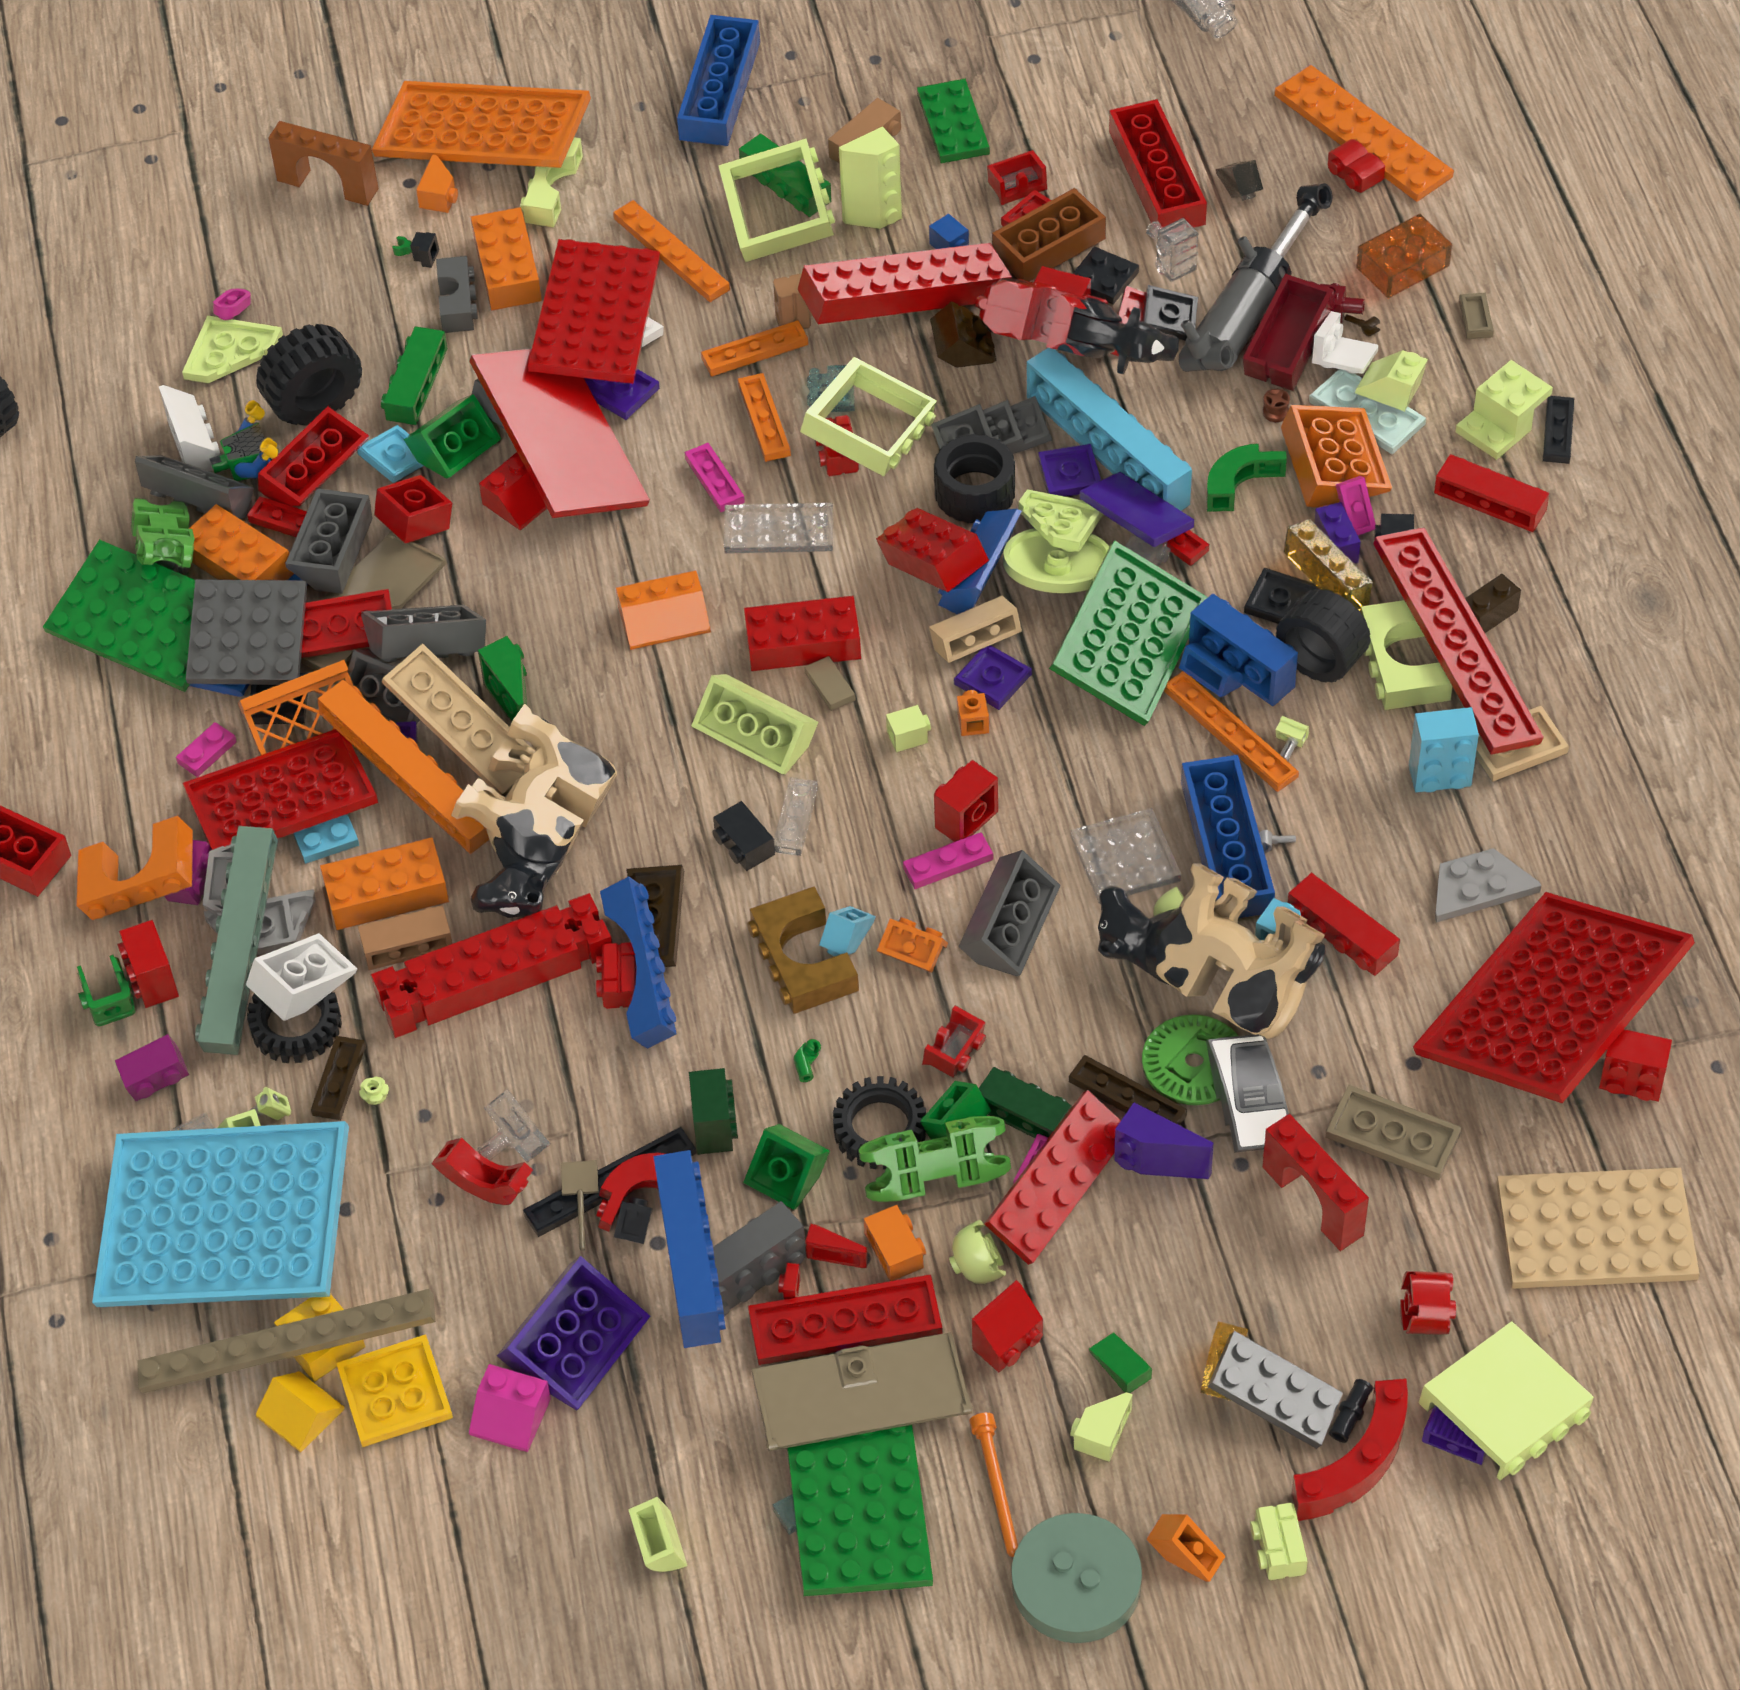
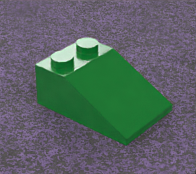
M505 636L479 649L478 655L483 684L512 723L523 705H527L524 678L527 676V672L522 664V659H524L522 649L517 643L513 644L508 636Z

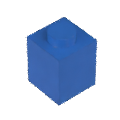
M947 214L929 225V244L935 249L969 245V230L950 214Z

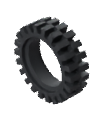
M333 991L316 1004L321 1010V1017L317 1025L308 1033L296 1037H284L276 1034L269 1028L268 1019L273 1010L255 993L252 996L253 1003L248 1004L249 1013H247V1020L254 1044L257 1048L260 1047L261 1053L265 1056L269 1053L270 1059L275 1061L280 1055L282 1063H289L290 1056L294 1057L295 1063H302L301 1055L306 1054L308 1061L314 1059L312 1051L316 1050L319 1055L325 1053L324 1044L330 1048L334 1043L333 1037L340 1034L339 1028L342 1025L341 1013L336 994Z
M877 1076L876 1084H872L870 1077L864 1078V1086L861 1087L858 1081L853 1083V1091L846 1088L843 1091V1098L838 1097L836 1101V1107L833 1110V1128L836 1144L839 1143V1150L842 1154L846 1152L847 1159L851 1162L857 1158V1165L864 1167L866 1162L860 1160L859 1148L869 1141L861 1138L854 1131L852 1122L857 1112L869 1104L879 1102L898 1107L908 1120L904 1131L912 1130L917 1142H922L926 1139V1131L920 1122L926 1115L924 1101L921 1096L917 1097V1091L914 1088L908 1091V1083L904 1081L897 1086V1080L893 1077H890L888 1084L884 1083V1076ZM876 1162L869 1163L870 1169H877Z

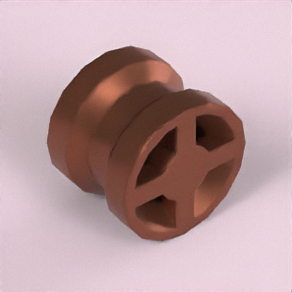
M1277 388L1268 390L1264 394L1262 412L1265 419L1274 423L1284 421L1290 404V396L1286 391Z

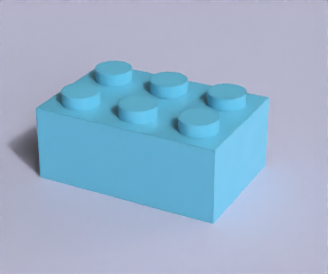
M1472 707L1415 713L1409 758V770L1415 793L1434 792L1436 790L1452 788L1461 789L1472 785L1479 737Z

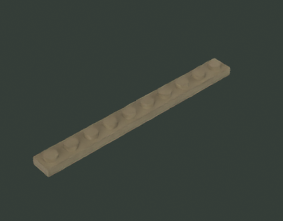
M430 1289L137 1360L138 1389L142 1393H147L436 1322L434 1294Z

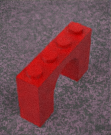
M1290 1113L1266 1128L1262 1168L1281 1188L1301 1175L1309 1182L1322 1207L1321 1231L1340 1252L1363 1237L1369 1197Z

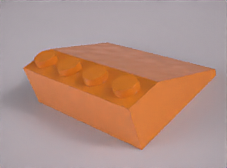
M1290 406L1281 425V430L1307 507H1323L1339 503L1336 484L1358 476L1365 478L1369 497L1391 491L1392 486L1365 408Z

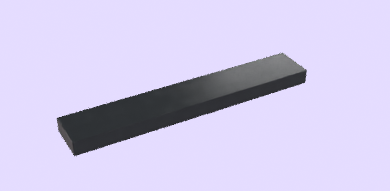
M679 1127L599 1169V1193L609 1174L630 1158L648 1153L669 1154L688 1150L691 1151V1156L697 1154L696 1148L682 1127ZM561 1189L523 1209V1215L537 1237L578 1217L577 1194L562 1196ZM599 1193L583 1194L584 1213L599 1206L603 1199L606 1201L608 1199L599 1196Z

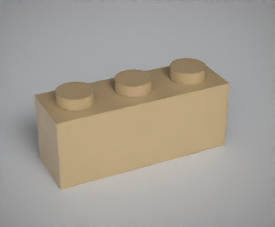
M1003 596L929 627L934 650L948 663L1022 632L1017 608Z

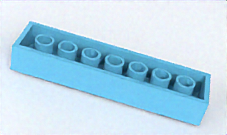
M1047 348L1027 361V398L1036 396L1041 410L1080 445L1091 444L1094 457L1112 474L1122 472L1180 511L1190 505L1192 469L1186 461L1178 458L1169 446L1162 444L1155 437L1152 431L1145 429L1132 414H1128L1121 408L1115 399H1111L1105 394L1098 384L1089 380L1081 369L1076 368L1068 361L1064 354L1059 353L1055 349Z

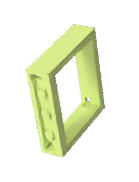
M807 139L718 165L739 247L745 262L834 235L831 224L835 223L832 209L827 210L826 204L830 203L826 188L821 189L820 183H824V178L820 167L816 168L814 164L819 162L815 147L810 148ZM804 159L820 218L750 239L735 180Z
M853 357L807 410L800 432L872 471L885 476L891 468L895 469L898 466L902 454L907 455L913 441H918L921 438L925 426H931L936 417L933 411L937 400ZM853 385L916 418L888 452L825 419Z

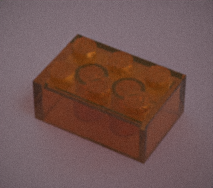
M1418 214L1359 245L1356 268L1389 299L1450 266L1452 243L1427 219Z

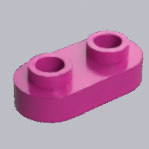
M229 289L213 301V313L222 320L233 319L234 316L240 314L251 304V293L245 289Z

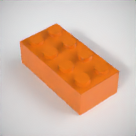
M521 207L471 216L474 241L491 311L541 302L539 278Z
M217 504L189 528L193 530L195 538L192 563L218 580H288L294 574L286 568L285 563L290 554L286 548Z
M433 837L320 865L336 930L449 902L446 883Z

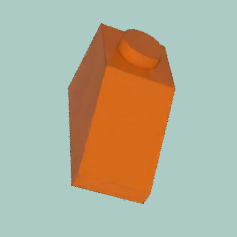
M432 155L416 190L419 208L448 213L452 203L455 204L457 201L458 189L455 188L453 176L439 157Z
M1162 1514L1146 1539L1166 1561L1206 1582L1211 1581L1225 1558V1555L1187 1514Z

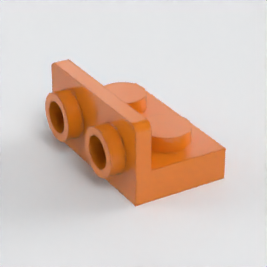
M900 917L899 921L890 918L877 951L932 973L942 947L947 948L948 942L941 938L943 933L929 927L922 931L915 928V922Z

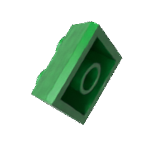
M781 1124L765 1128L743 1183L778 1202L782 1201L785 1206L795 1210L820 1178L830 1150Z

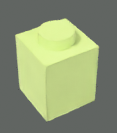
M918 705L886 714L887 733L896 752L928 743V731L931 730L930 721L926 714L922 715Z

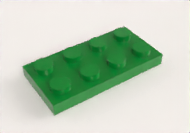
M966 79L917 87V96L940 163L990 154V147Z

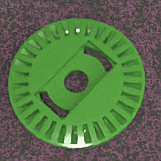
M1182 1015L1169 1019L1155 1028L1144 1044L1142 1051L1144 1074L1150 1085L1169 1100L1186 1105H1205L1217 1102L1221 1099H1216L1205 1041L1208 1039L1236 1037L1238 1035L1225 1023L1208 1016ZM1190 1054H1198L1203 1058V1063L1200 1066L1192 1067L1186 1063L1185 1058Z

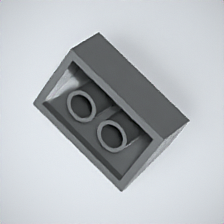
M370 649L354 650L348 673L353 685L360 690L363 698L368 703H374L388 721L392 720L395 723L416 721L418 723L420 719L382 683V678L400 664L401 661L385 662L371 652Z

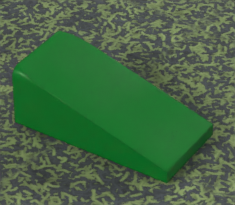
M1114 1332L1089 1348V1352L1124 1393H1131L1152 1379V1368Z

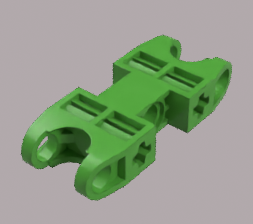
M134 499L131 531L132 536L136 537V556L142 565H152L156 561L165 560L174 562L184 568H191L195 538L193 530L188 529L190 517L188 509L182 501H173L168 505H155L144 499Z
M994 1116L968 1117L945 1122L946 1137L917 1142L913 1131L907 1130L884 1135L863 1144L859 1148L861 1161L876 1162V1165L887 1167L885 1172L876 1178V1181L866 1185V1197L878 1202L901 1201L926 1195L924 1181L953 1175L958 1188L985 1183L1005 1175L1011 1169L1010 1158L1005 1155L994 1156V1153L984 1152L986 1145L990 1141L995 1140V1136L1005 1132L1004 1120Z

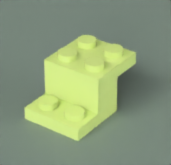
M1510 360L1476 389L1474 411L1456 425L1455 432L1497 460L1531 431L1534 409L1552 395L1553 387Z

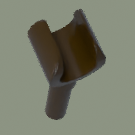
M1348 314L1344 317L1345 321L1361 327L1363 333L1368 337L1380 331V328L1376 327V325L1380 324V320L1375 316L1366 321Z

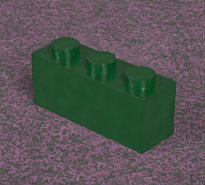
M996 1067L992 1068L979 1087L991 1110L988 1114L989 1116L999 1117L1004 1120L1005 1124L1033 1138H1036L1037 1134L1049 1138L1072 1107L1064 1098L1054 1097L1042 1091L1039 1086L1033 1083L1028 1084L1016 1078L1011 1072L1002 1071Z

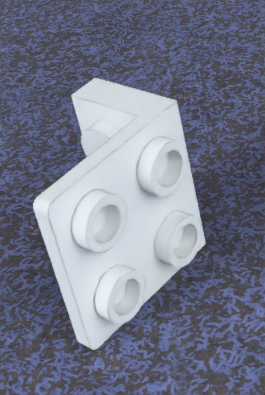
M1331 311L1314 335L1312 363L1321 365L1324 368L1346 370L1352 374L1364 373L1378 352V345L1341 337L1343 333V324H1340L1341 313Z

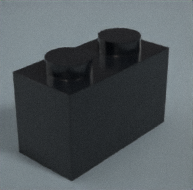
M742 801L713 817L714 830H712L715 840L720 845L724 844L728 849L731 859L736 864L740 863L746 871L775 855L774 838Z

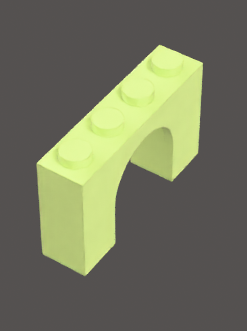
M1405 600L1361 606V615L1365 618L1371 634V642L1364 655L1369 656V673L1371 678L1376 679V697L1378 700L1382 699L1384 709L1389 710L1450 701L1453 686L1439 662L1417 666L1404 665L1392 659L1386 652V648L1394 642L1425 637Z

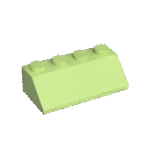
M880 127L840 146L839 161L843 222L850 225L881 229L902 219L900 146L884 127Z
M727 674L711 675L691 726L779 773L786 774L809 747L818 721Z

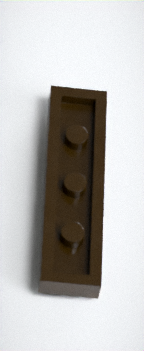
M1087 1055L1082 1057L1069 1075V1083L1084 1091H1090L1095 1097L1127 1113L1133 1103H1136L1178 1125L1187 1116L1186 1108Z

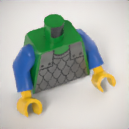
M250 400L245 407V412L250 416L243 420L240 428L234 434L220 441L224 454L209 459L215 474L230 469L235 481L250 478L256 479L258 478V473L277 457V443L269 437L265 439L259 423L255 422L264 418L265 411L254 400Z

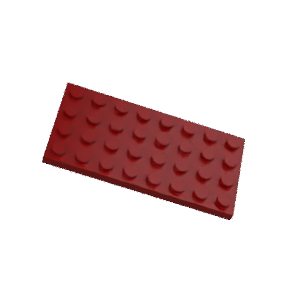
M558 239L529 358L528 371L634 384L660 262V252L648 248L638 249L622 245L613 246L597 242L588 243L572 239Z

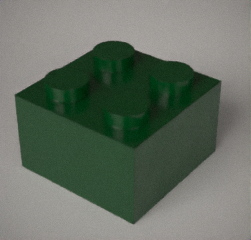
M725 1068L689 1072L697 1155L733 1151L732 1139H738L732 1079L726 1080Z

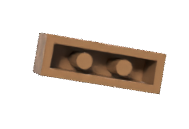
M876 98L828 139L829 158L840 164V146L880 127H884L892 137L896 136L901 130L900 110Z
M443 905L428 907L422 911L400 914L394 918L378 922L372 921L358 926L368 970L405 962L453 944Z

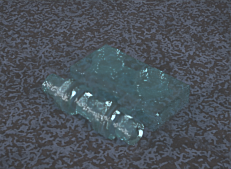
M846 365L827 366V374H820L817 368L809 370V376L807 377V388H809L807 405L809 407L824 392L820 391V389L828 387ZM854 385L831 412L855 411Z

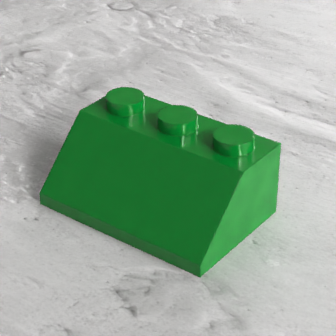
M471 394L454 402L403 440L418 463L448 479L501 440V437L475 395Z

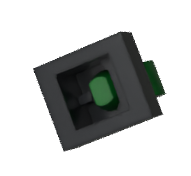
M416 232L412 241L407 240L403 236L396 237L398 246H392L394 255L404 256L412 253L414 261L421 262L422 267L432 268L440 250L436 233Z

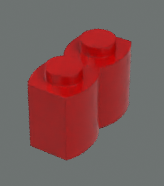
M1350 139L1328 153L1327 165L1329 171L1333 175L1344 179L1349 188L1359 193L1364 192L1385 178L1384 163L1376 155L1369 153L1361 143L1354 139Z

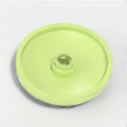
M1033 528L1018 533L1006 543L1003 552V566L1012 579L1031 589L1050 593L1081 592L1089 589L1109 549V545L1091 533L1079 552H1068L1062 548L1053 547Z

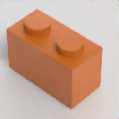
M898 1205L864 1218V1234L889 1281H894L923 1269V1256L926 1255V1249L920 1238L915 1239L912 1233L913 1225L907 1214L902 1215Z

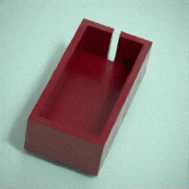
M1285 274L1242 358L1244 375L1267 382L1268 378H1270L1271 384L1294 391L1313 352L1314 335L1329 313L1333 312L1335 308L1334 289Z

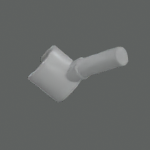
M1262 830L1259 833L1264 853L1272 849V844L1296 842L1295 835L1277 836L1268 830Z

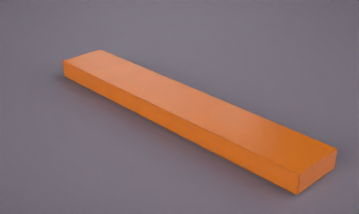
M1182 671L1168 681L1164 692L1230 751L1238 755L1239 759L1275 791L1279 792L1299 777V771L1187 673Z

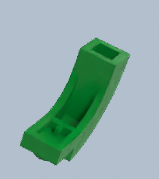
M1249 444L1232 449L1222 455L1214 463L1208 475L1207 512L1234 511L1235 489L1239 484L1248 479L1286 477V451L1259 452V444Z

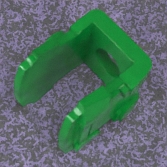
M114 955L109 957L121 992L95 1001L92 999L81 965L77 966V974L83 992L78 993L83 1010L90 1009L94 1024L98 1027L130 1017L136 1012L129 981L125 979L119 958L114 957Z

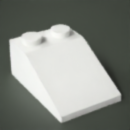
M318 933L255 958L246 986L285 1021L308 1011L353 976L357 968Z

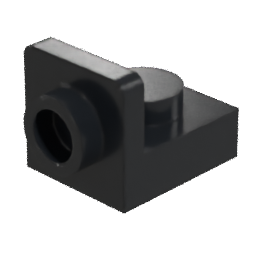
M630 1197L629 1202L622 1201L614 1234L615 1238L641 1244L645 1243L650 1217L653 1212V1208L647 1207V1200Z

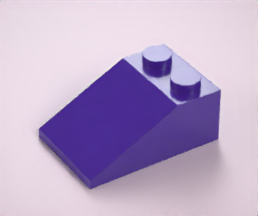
M1133 1103L1115 1129L1114 1161L1122 1168L1133 1170L1141 1175L1209 1179L1212 1174L1214 1143Z

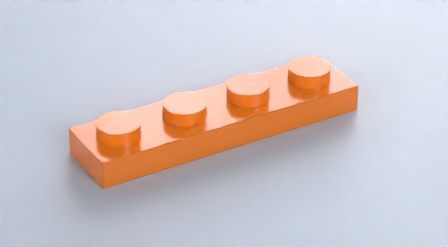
M799 320L702 351L701 358L712 377L809 345L808 337Z
M764 373L738 378V386L765 462L791 456L790 446Z

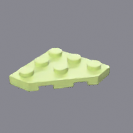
M207 316L182 371L183 378L185 380L210 383L261 360L263 355H267L268 348L271 345H275L278 339L282 337V327L233 319L222 320L219 317Z
M1028 489L1019 500L1018 509L1022 511L1023 517L1053 547L1062 548L1068 552H1079L1104 515L1082 500Z

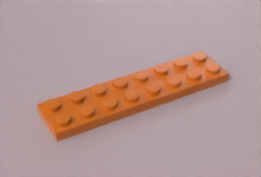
M1308 66L1275 88L1274 96L1338 144L1342 145L1350 139H1354L1361 143L1369 153L1376 155L1385 165V179L1416 202L1453 178L1454 170L1314 66Z

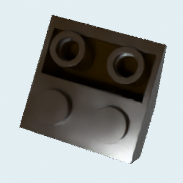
M951 301L930 319L937 357L956 368L991 364L996 361L995 345L992 341L991 332L987 330L981 318L970 312L966 307H961Z

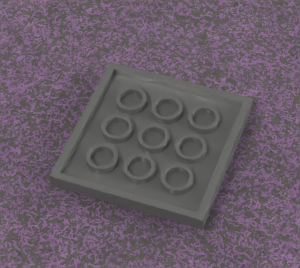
M195 579L186 672L187 683L280 685L300 677L307 593L306 581Z

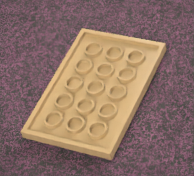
M1681 1168L1507 1175L1497 1177V1189L1512 1289L1698 1280L1699 1268Z

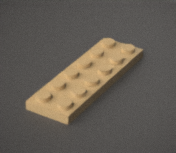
M424 644L420 645L382 678V683L489 787H493L500 795L504 796L508 793L514 782L523 776V774L513 770L492 771L488 769L493 755L505 738L515 745H529L523 739H514L508 736L510 727Z

